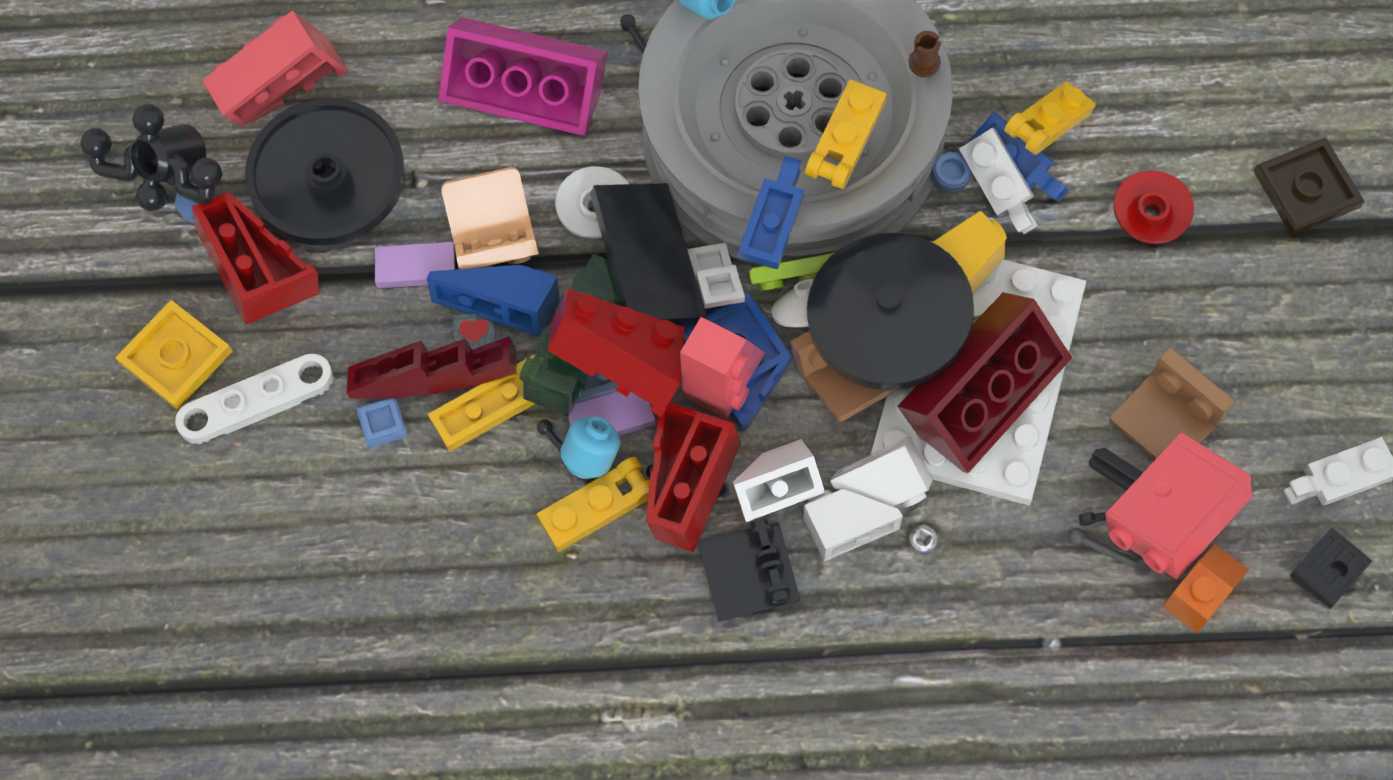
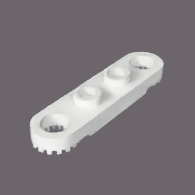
M303 355L185 404L176 415V428L181 436L192 444L207 443L210 439L219 435L229 434L299 405L306 399L316 397L318 394H324V391H328L329 386L333 382L332 369L328 361L321 355ZM310 366L312 368L314 366L316 368L320 367L323 373L317 382L308 384L302 381V372H305L306 368L309 369ZM195 413H202L208 416L206 426L199 431L188 430L186 425L189 422L188 419H191L192 415L195 416Z

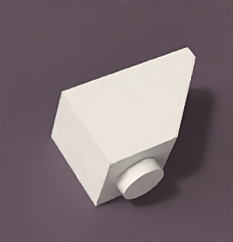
M907 437L837 470L830 481L833 487L838 490L845 489L892 507L900 503L904 507H909L927 497L925 492L928 491L933 480L911 437Z
M802 439L762 453L733 481L746 522L825 493L814 456Z
M845 489L831 493L830 490H825V493L810 498L808 504L804 505L803 519L824 562L899 530L903 517L898 508Z

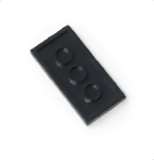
M668 183L594 185L590 195L621 306L629 307L635 311L662 320H668L679 326L696 325L701 317L706 319V311Z

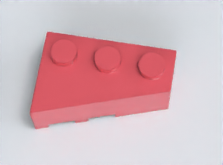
M292 10L287 15L278 18L273 23V26L256 39L247 42L243 49L228 61L216 66L213 72L202 81L222 115L243 127L285 105L282 98L301 88L308 93L317 88L314 83L315 81L334 71L339 77L348 72V69L329 39Z
M701 317L680 351L683 398L727 420L733 408L740 410L749 393V388L746 385L765 352L748 340Z

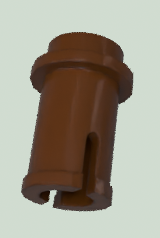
M922 31L915 37L914 51L910 54L908 64L910 70L918 77H930L940 68L941 60L938 52L941 41H938L939 36L935 32Z

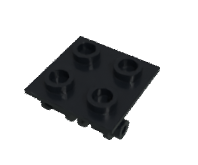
M765 518L757 519L751 522L752 529L698 542L718 622L801 601L779 522L768 524Z

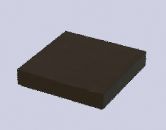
M1326 137L1256 165L1253 171L1291 236L1357 210L1365 202Z

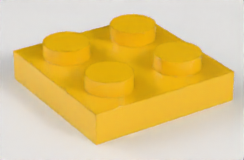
M170 300L115 359L122 367L178 410L233 351L226 342Z

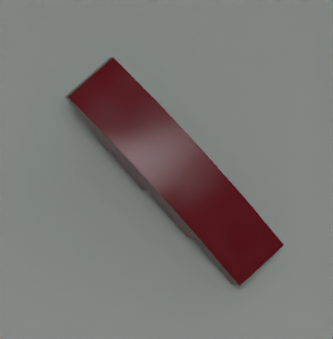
M508 336L472 350L464 338L428 352L422 340L349 366L346 393L350 399L401 398L437 394L477 386L516 374V347Z

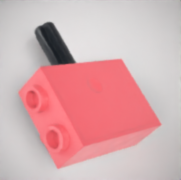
M1182 432L1144 472L1106 448L1096 449L1089 460V466L1093 470L1126 490L1105 513L1110 539L1119 548L1125 551L1131 549L1142 556L1144 562L1155 572H1166L1176 580L1252 498L1250 474Z

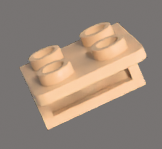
M503 168L446 181L442 184L441 191L459 269L492 267L493 264L506 261L509 264H520L528 261L531 256L538 254L521 177L517 168Z

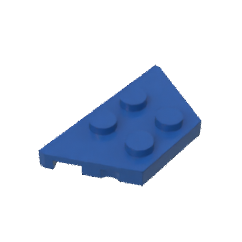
M744 293L745 302L705 308L706 320L748 340L765 352L746 385L749 388V393L740 410L733 408L730 413L742 432L749 428L792 359L791 354L749 293ZM681 325L685 327L684 344L696 325Z

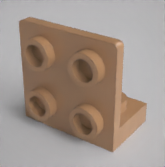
M810 330L790 341L799 374L839 422L845 421L897 391L867 388L840 376L829 367L813 344Z
M1170 347L1159 358L1152 374L1111 415L1109 421L1155 460L1181 432L1201 444L1224 420L1235 401Z

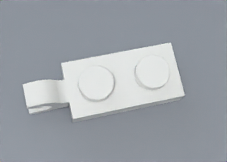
M991 128L959 148L996 215L1002 217L1009 212L1011 221L1019 233L1023 232V234H1026L1036 228L1038 225L1024 203L1033 198L1034 195L997 130Z
M1380 437L1308 464L1304 468L1306 476L1290 481V487L1285 488L1283 492L1290 505L1317 495L1321 505L1325 506L1392 481L1393 456L1383 438Z

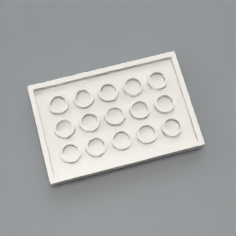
M1002 260L973 294V324L1002 292L1033 298L1069 352L1086 280ZM1065 367L969 473L962 472L920 438L897 407L914 387L897 390L887 396L871 454L907 437H911L932 480L1030 506Z

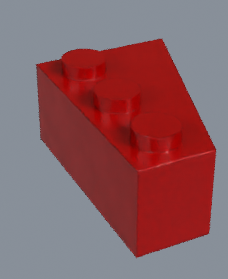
M230 192L213 198L207 205L197 204L192 206L196 232L245 325L319 295L317 270L309 263L306 265L299 259L282 239L279 241L265 228L264 223Z
M568 288L551 322L547 350L592 377L598 372L618 384L616 391L626 397L632 392L652 404L653 406L650 411L662 417L680 385V351L683 348L685 327Z
M669 403L662 417L658 415L657 432L654 435L653 443L655 450L653 471L650 474L646 522L656 540L694 552L741 445L734 423L673 403Z

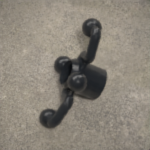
M143 104L134 111L133 125L141 134L136 138L134 144L128 146L125 150L124 165L105 161V156L111 150L112 141L104 130L91 128L82 135L80 141L81 149L89 156L90 167L95 174L122 181H132L138 175L143 178V184L137 189L135 197L138 205L148 212H157L167 202L168 195L166 189L160 182L174 185L180 196L201 205H207L213 200L215 187L221 182L223 174L221 166L215 160L206 158V147L201 134L188 124L163 128L165 121L163 112L153 104Z

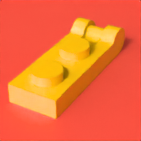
M849 79L815 151L808 160L804 174L814 179H817L819 176L832 181V186L844 190L886 103L887 93ZM828 157L840 161L838 166L827 162Z
M1065 81L1024 112L1016 113L1008 121L1004 131L1012 138L1019 137L1026 143L1025 148L1032 154L1037 155L1087 118L1093 111L1096 103L1084 95L1080 89Z
M636 456L622 461L612 471L536 513L540 524L558 553L648 501L650 480H646L641 472L643 466ZM628 481L632 490L623 496L618 486Z

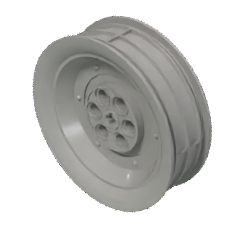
M675 0L667 8L653 29L645 47L639 71L638 92L643 121V150L651 181L653 184L668 183L679 223L691 235L707 246L726 243L730 258L754 266L764 265L738 258V250L763 180L766 178L777 181L785 156L801 160L799 167L801 172L795 187L804 190V197L781 262L835 253L840 248L857 239L874 235L878 232L898 233L912 220L928 198L934 185L931 179L933 164L937 157L943 153L944 135L950 118L953 88L950 62L943 41L929 16L915 0H735L733 7L728 13L711 20L696 15L684 8L678 0ZM922 31L935 32L939 36L938 41H941L938 52L941 60L940 68L934 75L927 78L916 76L910 70L908 64L910 54L914 51L915 37ZM798 73L804 75V77L802 78H796L791 76L793 74ZM851 79L887 93V100L847 185L842 190L832 186V181L820 176L814 179L806 176L804 173L808 160L823 135L819 129L827 127L847 83ZM759 87H765L769 90L765 92H759L755 89ZM824 94H834V95H836L837 97H836V98H826V97H824L823 95H824ZM760 121L765 123V125L757 127L751 125V123ZM785 142H793L796 143L797 146L789 148L783 146L782 144ZM828 157L827 162H830L837 166L840 163V161H837L830 157Z

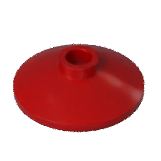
M1149 170L1131 175L1121 183L1113 202L1114 214L1121 228L1131 237L1151 244L1166 243L1180 237L1189 227L1194 215V202L1187 187L1176 177L1161 171ZM1148 209L1154 210L1158 216H1150L1144 211Z

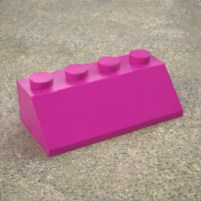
M462 17L450 25L447 30L438 101L585 136L602 90L608 51Z

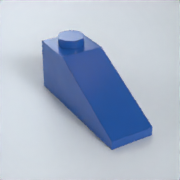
M522 265L430 271L427 276L431 302L539 337L560 302L557 276L541 269L535 270Z

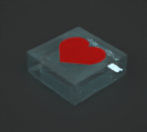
M478 313L453 315L454 342L465 338L473 350L496 341L494 319Z

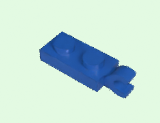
M993 111L968 142L991 128L996 129L1029 188L1032 190L1037 185L1051 198L1060 202L1069 189L1047 172L1055 162L1042 151L1037 155L1032 154L1025 148L1026 143L1019 137L1012 138L1007 134L1004 128L1008 122Z
M785 156L777 181L764 178L738 250V258L778 270L804 197V190L795 187L801 169H799L801 160Z

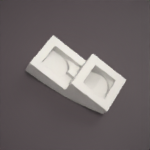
M726 243L687 249L704 308L745 302V295L736 265L731 263Z

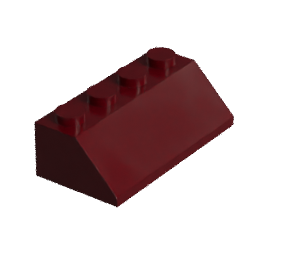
M1002 292L973 324L969 340L957 360L939 376L915 386L897 407L920 438L962 472L969 473L1072 359V356L1035 299Z

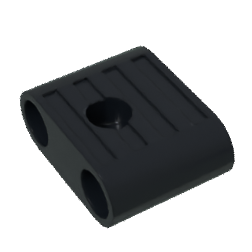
M1331 528L1289 576L1327 608L1331 609L1373 560L1334 528Z

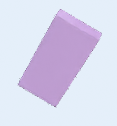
M454 242L375 247V284L377 288L428 285L427 276L430 271L456 269Z
M614 392L565 407L570 426L573 421L581 417H601L615 428L619 436L656 425L653 412L650 411V403L630 392L628 397L619 392Z

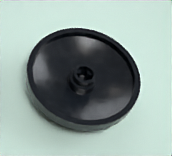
M325 98L306 101L290 107L278 114L261 130L248 154L245 179L249 196L257 213L275 232L287 239L302 244L317 246L336 245L363 236L378 226L389 215L403 189L405 162L395 132L379 114L357 102Z
M874 234L845 245L835 252L819 269L808 295V325L813 344L829 367L840 376L867 388L901 390L915 387L934 379L947 370L963 352L973 326V294L968 278L961 266L940 246L910 234Z

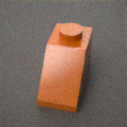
M1214 544L1175 589L1163 608L1198 634L1249 569L1218 545Z

